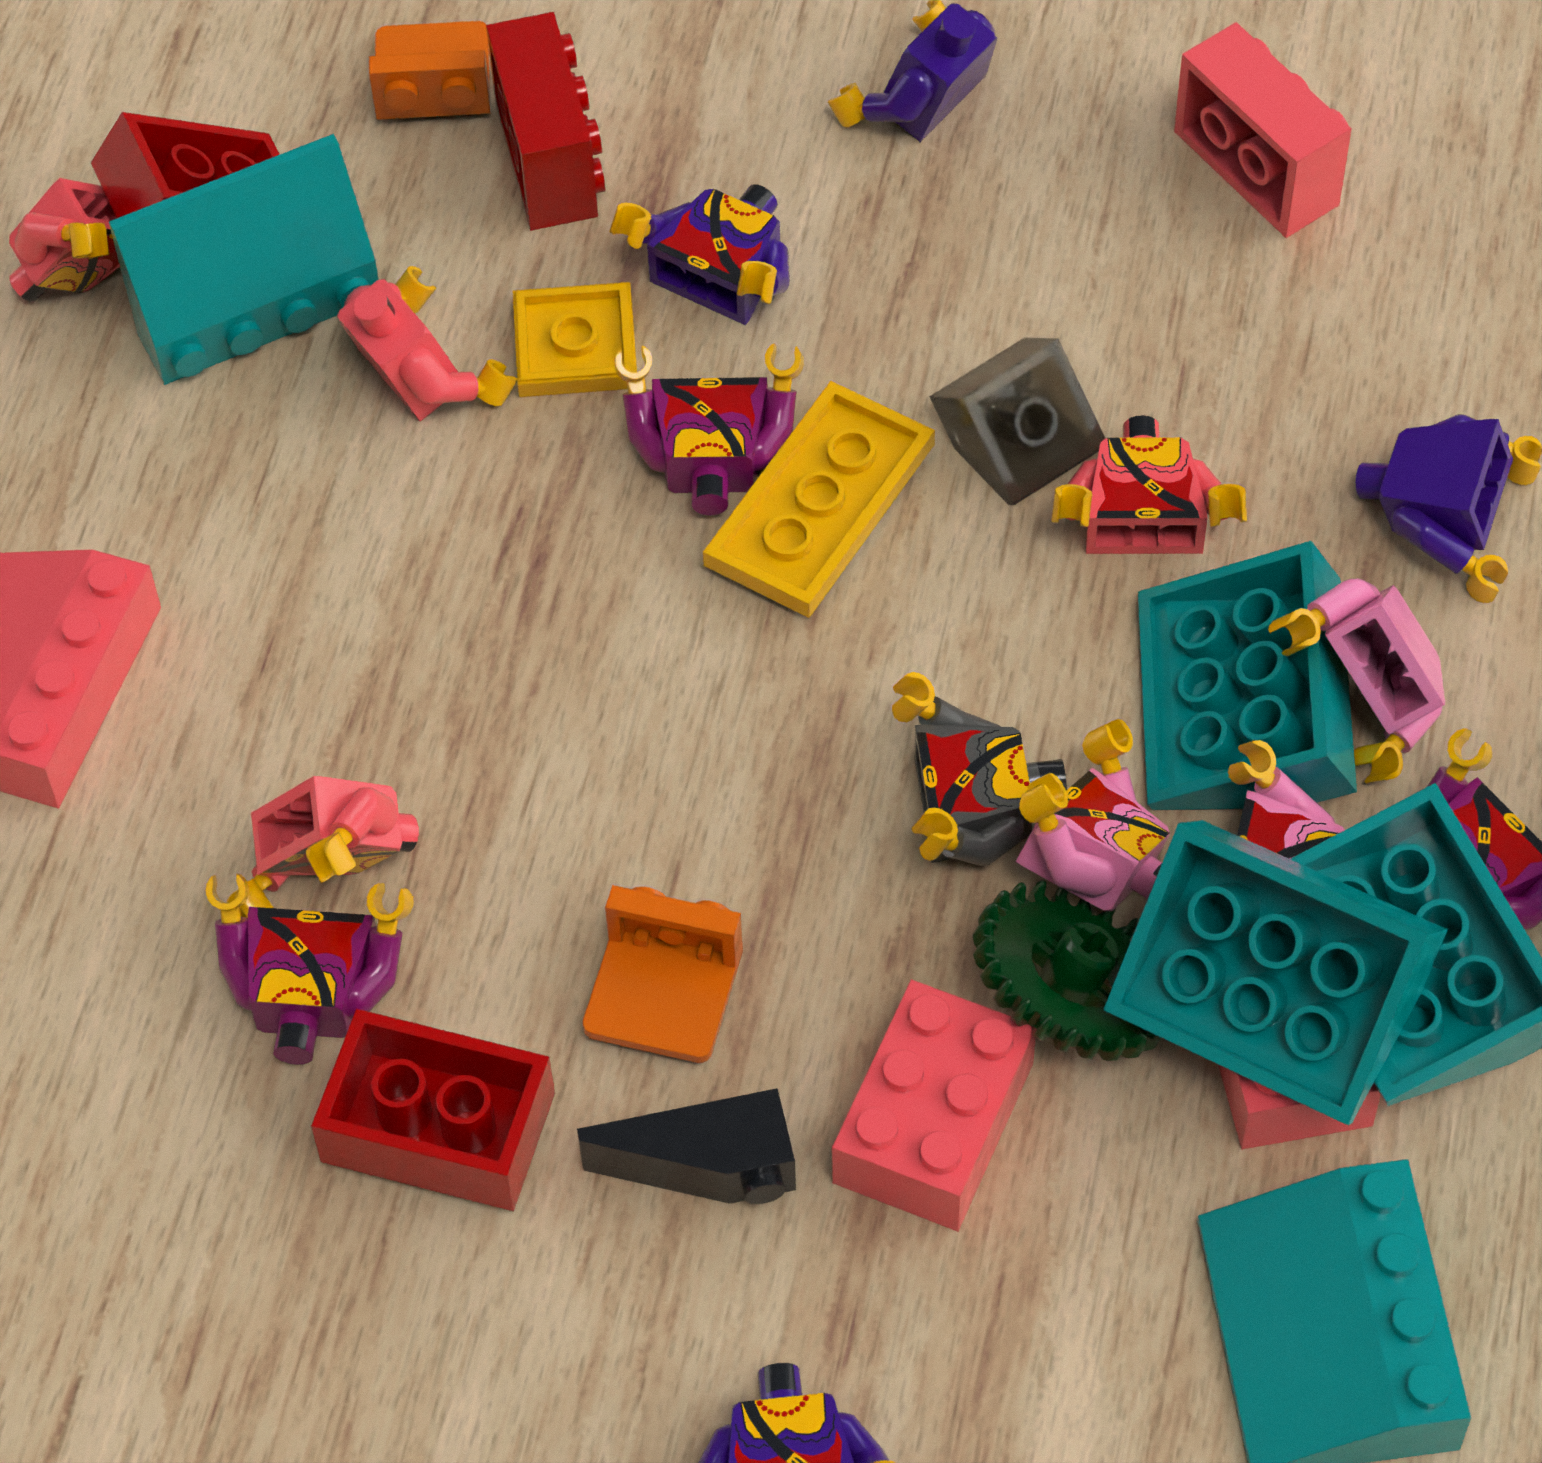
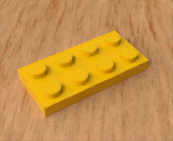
M830 381L704 549V566L810 618L935 445V430Z

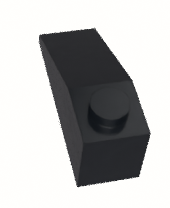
M778 1088L577 1129L583 1171L729 1204L745 1200L751 1204H764L780 1198L785 1192L796 1190L795 1158Z

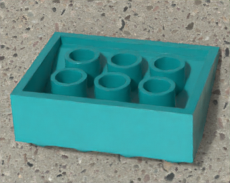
M334 134L109 221L138 337L164 385L184 377L197 375L208 367L238 355L249 354L260 346L293 333L306 331L317 323L335 317L339 310L344 307L348 295L354 289L364 285L371 286L379 280L373 250L339 143Z
M1312 541L1138 591L1147 804L1152 810L1243 809L1247 790L1256 792L1254 788L1255 782L1238 785L1229 778L1228 769L1230 765L1238 762H1245L1251 766L1249 758L1245 754L1240 753L1238 746L1256 740L1266 742L1273 749L1276 755V767L1317 803L1357 792L1348 670L1327 639L1326 631L1321 630L1320 639L1316 644L1289 656H1284L1281 653L1292 645V637L1287 628L1282 627L1271 633L1268 631L1272 621L1297 609H1307L1309 603L1341 583L1338 574Z
M1436 783L1291 858V860L1448 929L1422 993L1374 1081L1387 1106L1513 1064L1542 1048V957Z
M1206 821L1178 823L1103 1010L1337 1121L1351 1125L1422 993L1448 929Z
M1408 1159L1338 1168L1198 1215L1197 1224L1248 1463H1369L1458 1451L1461 1449L1471 1420V1414Z

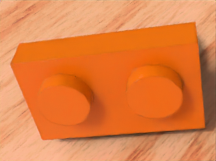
M463 21L380 27L375 33V56H369V76L376 120L490 114V60L486 31L487 24L482 21Z
M612 885L605 906L609 941L583 1018L585 1035L593 1040L695 1063L706 1062L712 1056L743 953L741 913L730 911L724 905L714 901L703 900L693 903L666 897L660 891L650 887L639 886L629 889Z

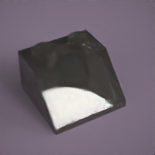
M1023 338L929 396L954 449L1008 505L1017 504L1099 452L1100 442L1106 439L1059 338Z

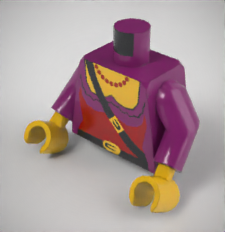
M775 343L769 346L765 354V364L774 375L773 387H768L767 377L652 379V389H646L645 377L652 366L650 351L642 345L641 351L645 366L641 371L634 373L627 371L623 367L622 351L619 349L615 358V370L617 375L627 382L628 392L622 395L628 436L631 444L650 469L665 473L668 490L673 493H692V508L697 513L710 516L723 513L728 508V492H748L757 479L758 471L766 468L793 432L797 391L791 389L792 379L796 378L804 367V357L799 348L795 346V361L791 368L779 370L774 366L777 346Z
M1467 728L1457 730L1448 741L1447 751L1452 762L1448 768L1444 766L1439 767L1427 787L1436 783L1525 930L1532 929L1542 922V841L1478 777L1468 784L1465 776L1469 771L1484 769L1490 763L1492 747L1485 742L1473 759L1463 760L1461 749L1469 740L1472 731Z
M236 874V882L239 888L238 896L234 901L226 903L217 895L216 875H213L206 884L205 892L208 901L212 906L220 909L221 919L215 921L219 969L237 1005L245 1010L252 1011L257 1030L264 1033L277 1034L273 1054L278 1060L294 1065L310 1063L313 1060L316 1036L344 1038L356 1008L370 1012L394 986L403 935L397 929L398 920L405 918L411 913L414 906L413 896L407 888L400 889L398 896L399 904L393 913H389L384 909L382 897L385 893V884L378 883L369 890L367 895V907L372 915L249 907L247 919L246 917H241L240 906L245 903L249 896L247 880L241 874ZM374 918H377V919H378V924H377V926L375 925V920H374Z

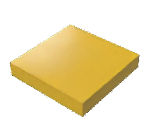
M630 282L513 290L519 397L628 389L627 382L617 375L615 358L619 349H621L623 367L629 372H637Z

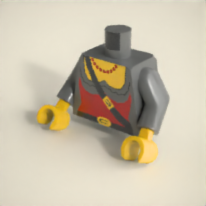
M908 673L893 686L895 693L903 695L892 705L894 718L899 722H909L918 716L921 724L915 725L914 760L923 815L911 828L914 834L927 836V839L919 847L920 854L924 859L931 860V863L956 859L979 866L990 865L1019 844L1021 840L1026 839L1032 832V823L1023 817L1019 809L1020 799L1027 792L1030 782L1048 773H1053L1061 780L1067 790L1063 760L1026 763L1019 730L1014 727H1001L998 724L964 712L936 697L931 682L920 673Z

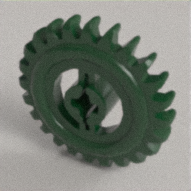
M1045 880L1037 882L1027 898L1026 884L1021 882L1013 888L1011 893L1006 890L1001 891L994 901L985 907L978 918L979 926L973 933V942L977 948L973 953L976 965L983 969L980 975L983 984L989 989L997 990L993 1000L999 1007L1011 1008L1014 1011L1010 1019L1017 1025L1029 1024L1032 1027L1031 1035L1036 1039L1043 1041L1049 1037L1053 1039L1054 1047L1057 1050L1066 1053L1071 1046L1076 1049L1080 1057L1090 1060L1094 1058L1096 1053L1105 1061H1117L1120 1056L1128 1059L1140 1056L1143 1050H1152L1157 1047L1162 1039L1161 1037L1103 1010L1111 992V988L1104 981L1108 978L1111 987H1113L1131 942L1130 938L1138 925V918H1134L1126 926L1116 929L1112 926L1116 908L1113 911H1103L1096 916L1091 912L1090 903L1082 898L1076 907L1071 906L1067 899L1068 891L1060 887L1055 892L1051 901H1049L1045 896L1047 885ZM1033 961L1042 968L1039 975Z

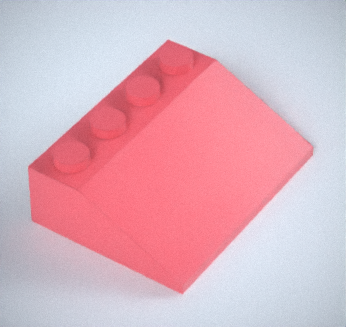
M93 549L0 553V792L54 808H60L161 609L150 565Z

